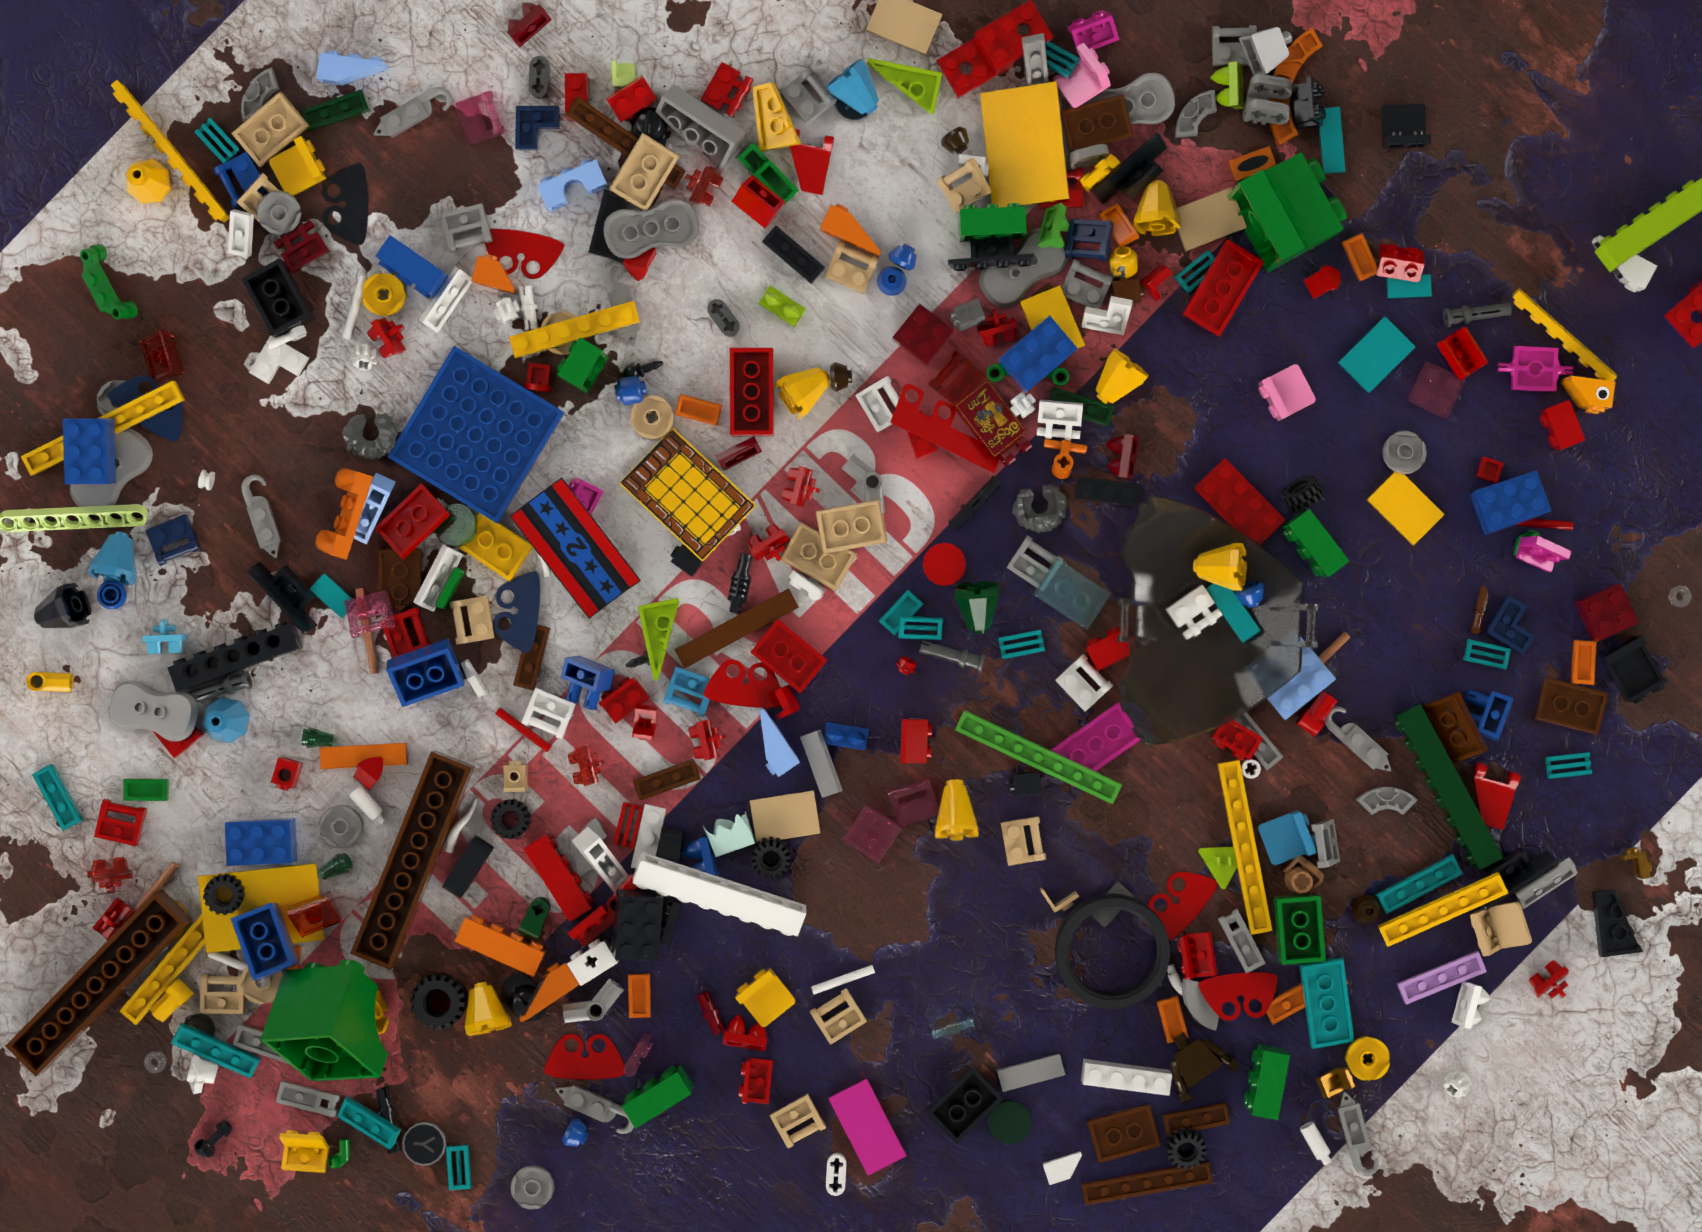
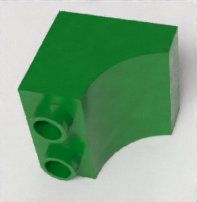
M1302 152L1242 180L1227 196L1228 200H1237L1241 210L1238 215H1243L1247 226L1244 231L1260 260L1264 261L1263 265L1267 273L1331 239L1344 229L1340 222L1347 217L1341 202L1336 196L1327 199L1319 185L1325 181V175L1320 164L1315 158L1306 161Z
M347 959L341 960L338 966L326 967L319 963L310 962L306 963L303 969L284 970L260 1040L310 1081L381 1077L388 1053L380 1041L375 1021V1000L378 985L364 974L365 967L362 964Z

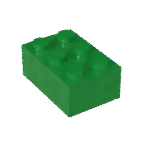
M1020 203L1007 204V207H999L998 204L985 205V208H977L976 205H966L964 209L959 210V242L1003 237L1024 239L1027 233L1025 206H1020Z
M580 337L578 341L574 340L570 345L568 351L571 353L566 360L562 359L558 365L557 370L559 373L557 375L567 383L588 394L609 357L601 349Z
M1310 509L1301 511L1282 526L1285 530L1283 535L1290 543L1293 541L1298 547L1296 549L1297 553L1303 560L1307 559L1311 564L1309 568L1316 577H1330L1349 562V559Z
M1317 893L1274 896L1278 962L1286 965L1326 961L1321 896Z
M1258 1044L1257 1049H1253L1252 1062H1254L1253 1070H1250L1248 1074L1250 1088L1249 1092L1246 1091L1244 1095V1104L1253 1116L1274 1120L1279 1118L1290 1055L1283 1048Z
M672 1065L663 1071L660 1078L657 1079L655 1076L646 1081L641 1090L635 1088L627 1093L622 1108L636 1129L691 1095L694 1085L681 1065L676 1068Z

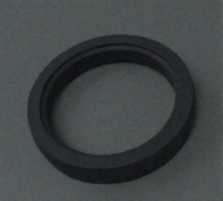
M1122 894L1097 895L1078 904L1063 920L1055 942V961L1059 974L1066 986L1081 1000L1101 1008L1115 1009L1128 1007L1147 998L1162 982L1170 960L1168 934L1160 918L1140 900ZM1119 909L1137 915L1146 922L1155 937L1156 955L1150 971L1138 984L1120 992H1102L1090 988L1078 979L1069 963V944L1074 931L1087 917L1103 910Z

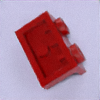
M626 677L618 683L620 688L614 692L610 689L601 696L602 701L599 702V705L604 708L615 724L635 710L636 704L641 705L650 699V696L635 677L632 679Z
M1226 715L1215 733H1212L1210 736L1214 739V745L1223 750L1225 747L1233 750L1231 755L1241 761L1244 758L1250 760L1263 740V737Z
M603 903L572 928L568 934L572 939L576 938L582 946H586L614 923V915L609 912L607 906Z

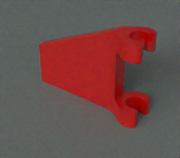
M795 129V131H796V133H797V135H798V138H799L801 131L798 130V129ZM825 135L823 148L806 144L789 146L801 191L823 195L834 137Z
M1476 762L1473 779L1479 813L1486 826L1503 830L1521 775L1510 771L1507 783L1484 777L1488 766L1484 763Z

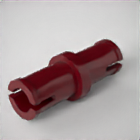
M706 990L696 995L695 997L703 1011L702 1016L707 1020L713 1036L721 1034V1031L724 1032L726 1029L719 1017V1009L714 1006L709 991Z

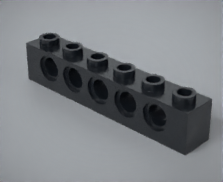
M287 621L274 625L275 629L267 631V628L254 632V637L248 639L246 636L234 639L235 643L229 646L223 643L214 646V651L206 653V650L193 654L194 658L186 661V658H181L173 661L174 665L167 668L176 692L185 691L302 649L303 646L295 624H288ZM274 635H277L280 639L277 647L271 644V638ZM254 642L260 648L257 654H253L251 651V645ZM233 650L239 653V659L236 662L230 656ZM213 657H216L219 661L216 669L210 665ZM193 664L198 667V674L196 676L190 673V668Z

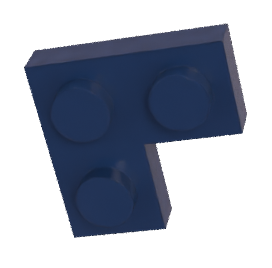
M516 106L515 149L538 151V129H560V107Z
M1507 595L1485 633L1522 655L1525 654L1535 637L1517 625L1527 606Z

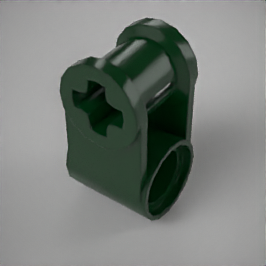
M537 897L533 900L520 924L518 933L538 941L551 907L547 898ZM539 903L543 905L542 909H544L541 912H538L536 907Z

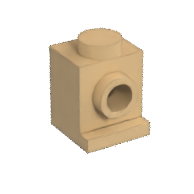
M521 760L509 761V765L503 766V791H527V764H522ZM513 772L518 774L517 780L511 778Z

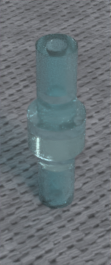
M973 1018L957 1023L953 1021L947 1023V1026L932 1030L931 1032L933 1039L949 1034L953 1036L959 1034L961 1030L974 1027L975 1024Z

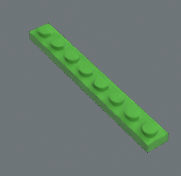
M964 710L955 729L970 738L1111 804L1114 803L1122 786V783L967 710Z

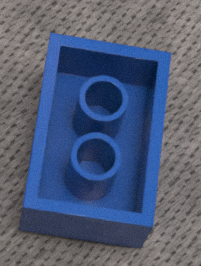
M389 235L375 255L380 260L378 263L380 266L392 274L395 271L398 272L396 277L410 287L414 283L416 285L414 289L428 299L430 296L434 297L448 277L439 268L391 235Z
M1048 316L997 361L1022 391L1027 393L1078 348L1053 318Z
M114 418L63 419L65 484L116 483Z
M1537 470L1475 490L1470 494L1484 535L1545 516L1552 511Z
M449 639L387 660L386 671L402 707L464 686V674Z
M295 818L233 820L225 822L226 866L296 862Z
M271 902L231 918L253 980H262L300 964L278 903Z

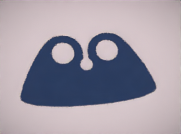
M141 375L118 385L107 396L119 408L145 395L139 391V384L142 381H149L153 386L152 391L157 389L158 385L152 377ZM182 402L176 404L172 410L166 409L139 424L165 439L178 441L182 428Z
M536 571L520 575L510 582H506L500 586L496 594V600L500 607L505 609L516 607L518 612L515 615L510 612L499 613L494 619L493 629L501 639L525 653H529L533 646L538 624L540 580ZM511 590L513 592L514 599L511 603L506 604L502 602L501 594L503 591ZM502 617H507L511 621V627L506 631L498 627V621Z

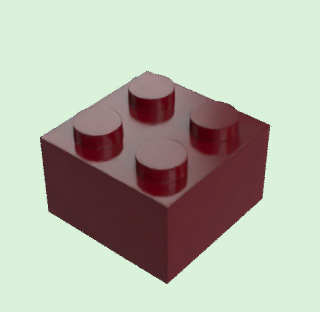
M919 303L892 337V340L926 367L953 334L954 330Z
M1621 583L1612 584L1574 602L1592 641H1601L1639 623Z

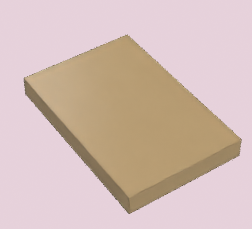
M878 0L866 31L926 56L943 14L909 0Z
M279 92L231 134L256 164L262 167L306 130L309 125L285 95Z
M642 133L609 187V190L640 209L648 210L680 155Z
M1232 187L1177 208L1181 217V228H1177L1185 252L1247 228L1243 215H1238L1241 210L1237 200H1228L1227 198L1232 191Z
M880 500L816 511L823 554L888 542Z
M800 522L781 556V561L837 591L857 553L848 549L823 554L820 532Z
M814 790L750 800L756 843L758 841L762 842V838L769 840L771 836H773V840H776V838L782 840L821 833Z

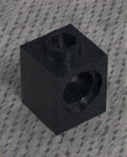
M684 544L681 547L677 545L670 555L673 558L670 562L694 577L703 564Z
M1040 772L1013 773V778L1009 779L1010 792L1014 791L1015 796L1041 794Z

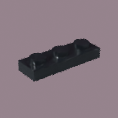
M776 225L762 241L765 246L811 285L825 269L819 261Z
M1077 477L1074 499L1139 506L1142 484Z

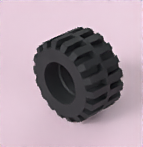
M440 972L439 974L433 973L421 980L416 985V988L413 989L411 993L413 996L410 998V1003H412L410 1009L411 1012H415L414 1018L416 1021L419 1019L422 1026L427 1025L429 1026L428 1029L432 1030L434 1028L442 1030L456 1023L463 1016L468 1005L466 1003L468 994H465V985L462 986L460 984L461 980L459 978L455 979L452 974L445 975V972ZM440 989L449 995L451 1006L447 1012L439 1013L429 1006L428 994L430 991Z

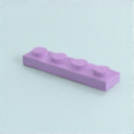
M1475 951L1396 984L1404 1003L1409 1004L1487 971L1479 952Z

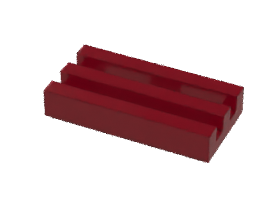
M753 436L715 456L724 471L761 453L762 450Z

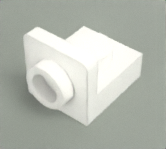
M959 155L958 166H964L966 161L973 158L978 163L983 176L988 177L989 163H985V157Z

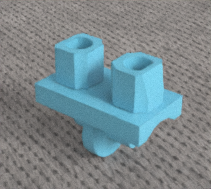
M161 619L160 625L153 626V632H160L161 635L142 636V641L147 642L148 654H161L162 642L168 641L169 653H182L183 641H187V634L169 635V632L176 631V625H169L167 619Z

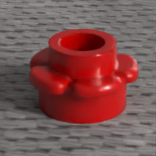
M901 656L900 660L896 662L898 671L909 675L910 672H916L915 667L917 663L912 659Z

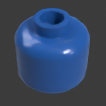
M636 375L620 378L617 381V385H614L617 401L622 402L624 406L641 403L644 399L643 394H647L645 381L640 382L639 377Z

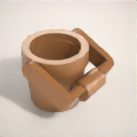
M1300 855L1293 859L1283 870L1286 873L1284 881L1287 888L1298 894L1311 893L1324 879V874L1319 871V868ZM1312 875H1315L1318 878V880L1315 883H1313Z

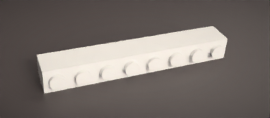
M644 852L641 853L633 875V884H636L641 889L655 890L662 896L670 895L684 903L692 902L698 904L703 909L711 908L725 916L739 917L744 922H754L765 929L773 928L787 936H798L806 916L805 904Z

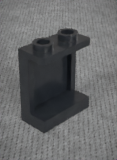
M1635 636L1599 657L1624 701L1633 702L1634 704L1644 700L1647 693L1651 691L1656 693L1664 688L1663 684L1668 682L1667 677L1662 676L1645 647L1647 642L1643 636Z

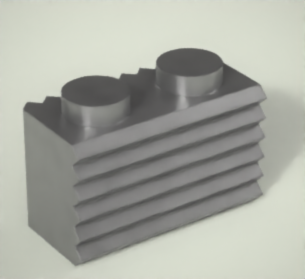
M977 298L970 302L967 301L966 304L963 303L958 307L955 306L953 313L950 314L953 327H958L960 332L981 324L985 320L984 312Z

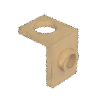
M1040 888L1041 893L1055 913L1060 909L1062 911L1067 910L1074 905L1072 901L1079 897L1077 892L1074 891L1053 905L1043 888Z

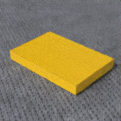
M1060 285L1019 302L1031 331L1048 316H1051L1078 349L1085 346Z
M1393 472L1367 499L1411 545H1415L1445 515L1404 474Z
M479 512L456 544L460 549L509 582L534 548L528 541L500 522L497 524Z

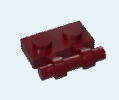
M311 220L304 224L300 223L295 230L288 234L280 235V239L274 242L277 249L286 246L287 250L280 255L293 274L330 252L318 232L310 236L308 231L315 228ZM302 235L304 240L293 245L292 241Z

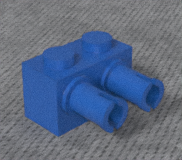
M582 656L565 657L560 678L570 682L566 700L579 703L581 690L584 687L588 690L583 707L597 710L600 692L610 690L615 669Z
M1469 689V696L1466 697L1465 702L1483 707V710H1485L1481 716L1470 712L1481 736L1499 741L1513 703V698L1495 691L1485 695Z

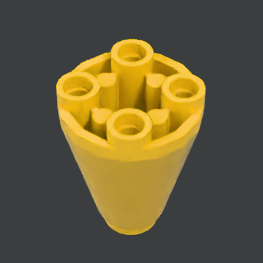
M963 780L946 781L935 826V838L942 839L950 836V840L959 841L963 840V836L969 838L979 836L978 825Z

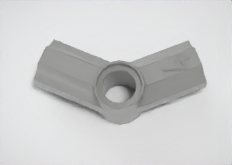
M853 454L841 469L864 487L865 502L880 500L882 512L885 513L881 476ZM871 475L876 476L879 480V484L875 488H870L866 484V479Z
M609 978L592 1000L564 1003L563 1017L565 1023L600 1020L624 989L615 980ZM594 1004L599 1005L602 1008V1013L599 1015L594 1014L591 1011V1006Z

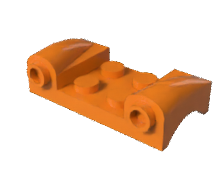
M342 468L337 472L335 484L338 488L347 491V495H344L341 500L340 506L342 510L340 516L338 515L334 522L335 532L329 530L320 531L315 541L317 549L329 555L347 560L373 476L348 468Z

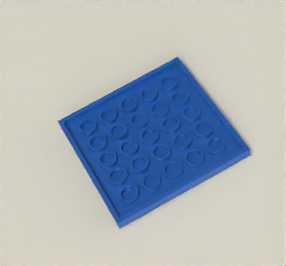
M453 346L387 457L499 524L565 412L456 346Z

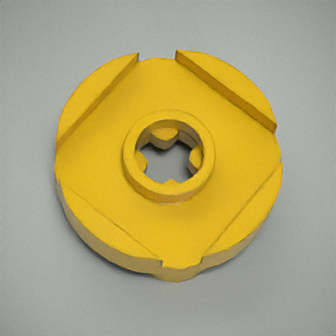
M1112 154L1106 159H1102L1091 173H1087L1080 180L1082 186L1089 192L1096 186V182L1102 181L1121 162Z
M378 273L369 277L364 283L362 299L365 307L370 312L382 317H388L402 309L407 299V293L403 283L396 276ZM380 290H389V298L387 300L379 299L381 296Z
M1362 1036L1349 1045L1345 1061L1349 1071L1358 1079L1365 1081L1381 1078L1389 1069L1390 1054L1388 1048L1380 1040L1374 1037ZM1371 1053L1372 1063L1366 1062L1364 1064V1054L1368 1055Z

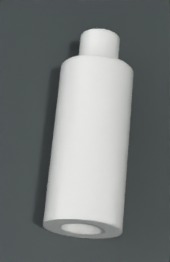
M361 785L349 795L372 821L376 819L381 825L387 820L382 814L384 810Z
M1311 1121L1301 1126L1300 1131L1316 1159H1321L1324 1165L1329 1164L1331 1159L1328 1155L1331 1152L1314 1122Z

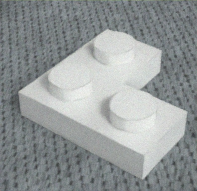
M1111 296L1107 311L1085 307L1081 327L1124 335L1132 307V300Z
M266 343L249 373L270 384L280 366L299 376L309 357L285 343L269 349Z

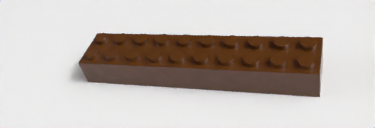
M431 751L350 954L389 970L395 967L475 766L439 751Z
M163 889L153 893L5 1047L35 1077L45 1072L193 919Z

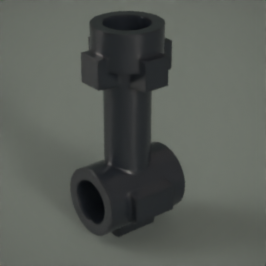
M223 1120L216 1126L217 1130L206 1141L204 1139L196 1141L194 1149L198 1155L207 1158L214 1155V1145L223 1136L227 1137L233 1130L227 1121Z

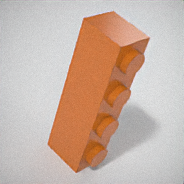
M472 914V916L468 915L465 917L454 942L533 977L537 974L547 951L543 949L542 944L536 941L529 943L523 940L524 937L515 932L509 934L503 931L504 928L498 924L492 923L489 925L483 922L484 919L478 915Z

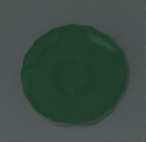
M458 503L448 505L445 509L451 515L436 528V534L442 542L449 546H465L472 541L477 533V516L473 510L465 505Z
M1004 1100L990 1112L988 1126L992 1135L998 1141L1005 1144H1016L1029 1134L1031 1116L1028 1109L1022 1103Z

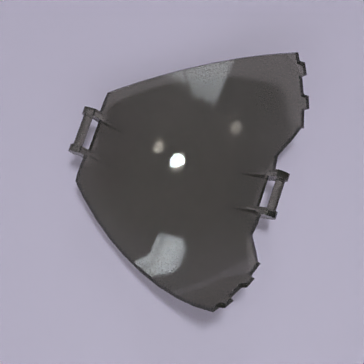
M1152 494L1148 500L1141 503L1138 508L1140 513L1133 526H1128L1124 535L1126 542L1121 554L1124 556L1133 584L1131 598H1118V605H1120L1119 635H1117V642L1129 643L1131 659L1122 677L1120 686H1118L1122 701L1119 703L1123 712L1129 715L1134 725L1131 728L1137 738H1141L1145 745L1181 741L1211 731L1236 719L1272 696L1301 671L1302 648H1317L1315 624L1318 604H1303L1302 580L1270 552L1224 521L1184 502ZM1233 543H1243L1246 549V556H1242L1244 561H1247L1245 583L1259 581L1264 585L1263 600L1260 601V604L1252 608L1244 605L1261 631L1242 643L1222 614L1212 626L1208 625L1200 631L1199 635L1196 637L1192 636L1186 640L1182 633L1188 627L1184 624L1178 628L1166 609L1198 586L1203 585L1206 589L1213 584L1199 578L1197 572H1194V559H1197L1199 554ZM1215 603L1208 607L1211 613L1218 608ZM1129 606L1134 607L1133 636L1128 635ZM1301 611H1307L1306 641H1300ZM1200 613L1192 620L1196 624L1197 622L1202 620L1204 616L1202 615V613Z

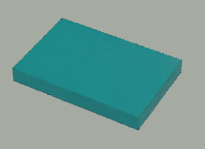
M1383 317L1338 364L1367 393H1370L1415 346L1386 317Z

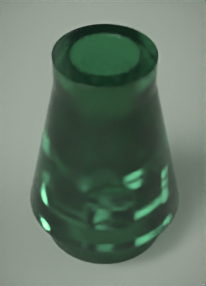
M311 727L309 729L303 728L301 746H307V748L332 747L334 734Z
M338 853L319 869V874L322 879L326 880L348 873L349 869L353 867L352 861L346 853Z

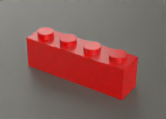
M547 833L523 849L566 918L571 922L594 906L592 904L594 899L588 890H583L580 885L583 882L577 872L573 873L569 867L571 863L565 854L561 855L557 848L559 843L553 835L549 836Z

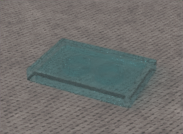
M1056 559L1033 595L1088 630L1110 596V593L1061 560Z

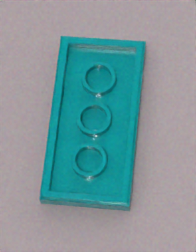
M1343 957L1326 959L1324 962L1299 964L1310 1047L1315 1049L1354 1042Z

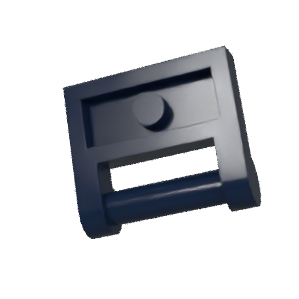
M1071 219L1065 257L1067 259H1074L1075 257L1098 258L1100 261H1108L1114 224L1111 221ZM1076 243L1101 244L1100 250L1075 248Z
M187 514L145 530L159 566L165 565L167 561L188 552L201 550ZM188 537L189 543L163 553V547Z

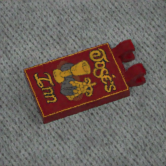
M988 380L953 406L990 457L998 456L1005 467L1016 461L1014 455L1008 451L1016 445L1021 454L1032 448L1030 442L1022 436L1027 431Z

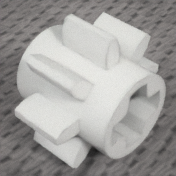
M508 297L495 303L497 309H494L493 312L498 321L503 320V323L507 324L519 318L517 313L520 312V306L516 300L512 302L511 298Z
M368 344L357 345L356 351L351 350L350 359L353 360L352 365L356 366L359 370H371L372 364H377L378 362L376 349H373Z
M1021 392L1010 401L1013 405L1010 410L1015 417L1020 414L1024 419L1036 409L1033 406L1036 400L1031 393L1026 396Z
M1458 1070L1454 1073L1449 1072L1444 1078L1446 1082L1443 1086L1452 1097H1457L1458 1099L1462 1095L1466 1097L1471 1091L1469 1087L1472 1082H1470L1469 1076L1464 1072H1458Z

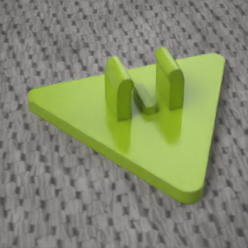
M1233 847L1199 848V854L1222 889H1226L1237 868Z

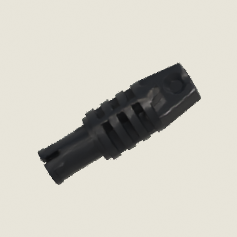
M740 553L737 570L732 574L727 599L731 601L729 610L731 613L740 614L742 603L746 604L751 582L749 570L752 555Z

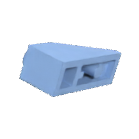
M375 473L354 539L365 544L368 543L396 483L395 481Z
M763 708L760 710L765 755L768 761L766 767L772 775L777 774L779 777L801 761L766 709Z

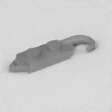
M435 87L418 97L416 96L382 116L374 135L391 136L394 138L428 118L432 113L430 100L438 95L446 97L447 102L443 107V110L446 111L452 104L451 93L444 87Z
M620 261L609 262L603 270V279L611 307L632 301L626 284L621 282L613 283L611 270L614 267H620L625 273L628 272L624 263ZM639 323L617 329L619 336L622 335L634 346L637 332L640 330Z
M249 475L243 480L241 489L260 549H265L270 555L277 558L280 542L283 541L270 503L263 496L253 497L249 487L250 483L254 480L261 482L263 486H266V482L259 475Z
M1334 706L1325 719L1327 728L1371 769L1377 768L1391 771L1387 758L1388 753L1354 723H1347L1340 728L1332 721L1334 712L1346 713V709L1343 707Z
M575 1084L555 1089L564 1101L565 1106L601 1122L611 1121L616 1114L626 1117L629 1121L628 1126L624 1129H617V1133L626 1134L634 1128L622 1106Z
M1343 1091L1337 1110L1353 1167L1360 1175L1371 1176L1378 1170L1379 1159L1375 1158L1374 1166L1371 1169H1365L1362 1166L1360 1156L1369 1151L1371 1144L1359 1102H1355Z

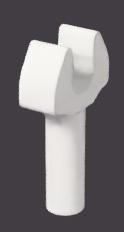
M304 325L298 326L286 334L266 341L268 348L272 349L291 340L297 341L305 337L307 332Z

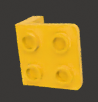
M302 136L294 139L295 146L269 160V164L284 192H288L292 196L327 179L323 173L325 171L324 165L313 154L315 152L314 146L310 140H305Z
M764 968L753 976L755 978L754 981L750 984L745 982L737 989L738 993L735 996L736 1000L740 1004L743 1003L762 1027L769 1025L795 1004V998L771 968L766 971Z
M293 1130L280 1133L279 1139L284 1145L282 1170L326 1173L330 1147L320 1133L308 1132V1134H299V1132Z

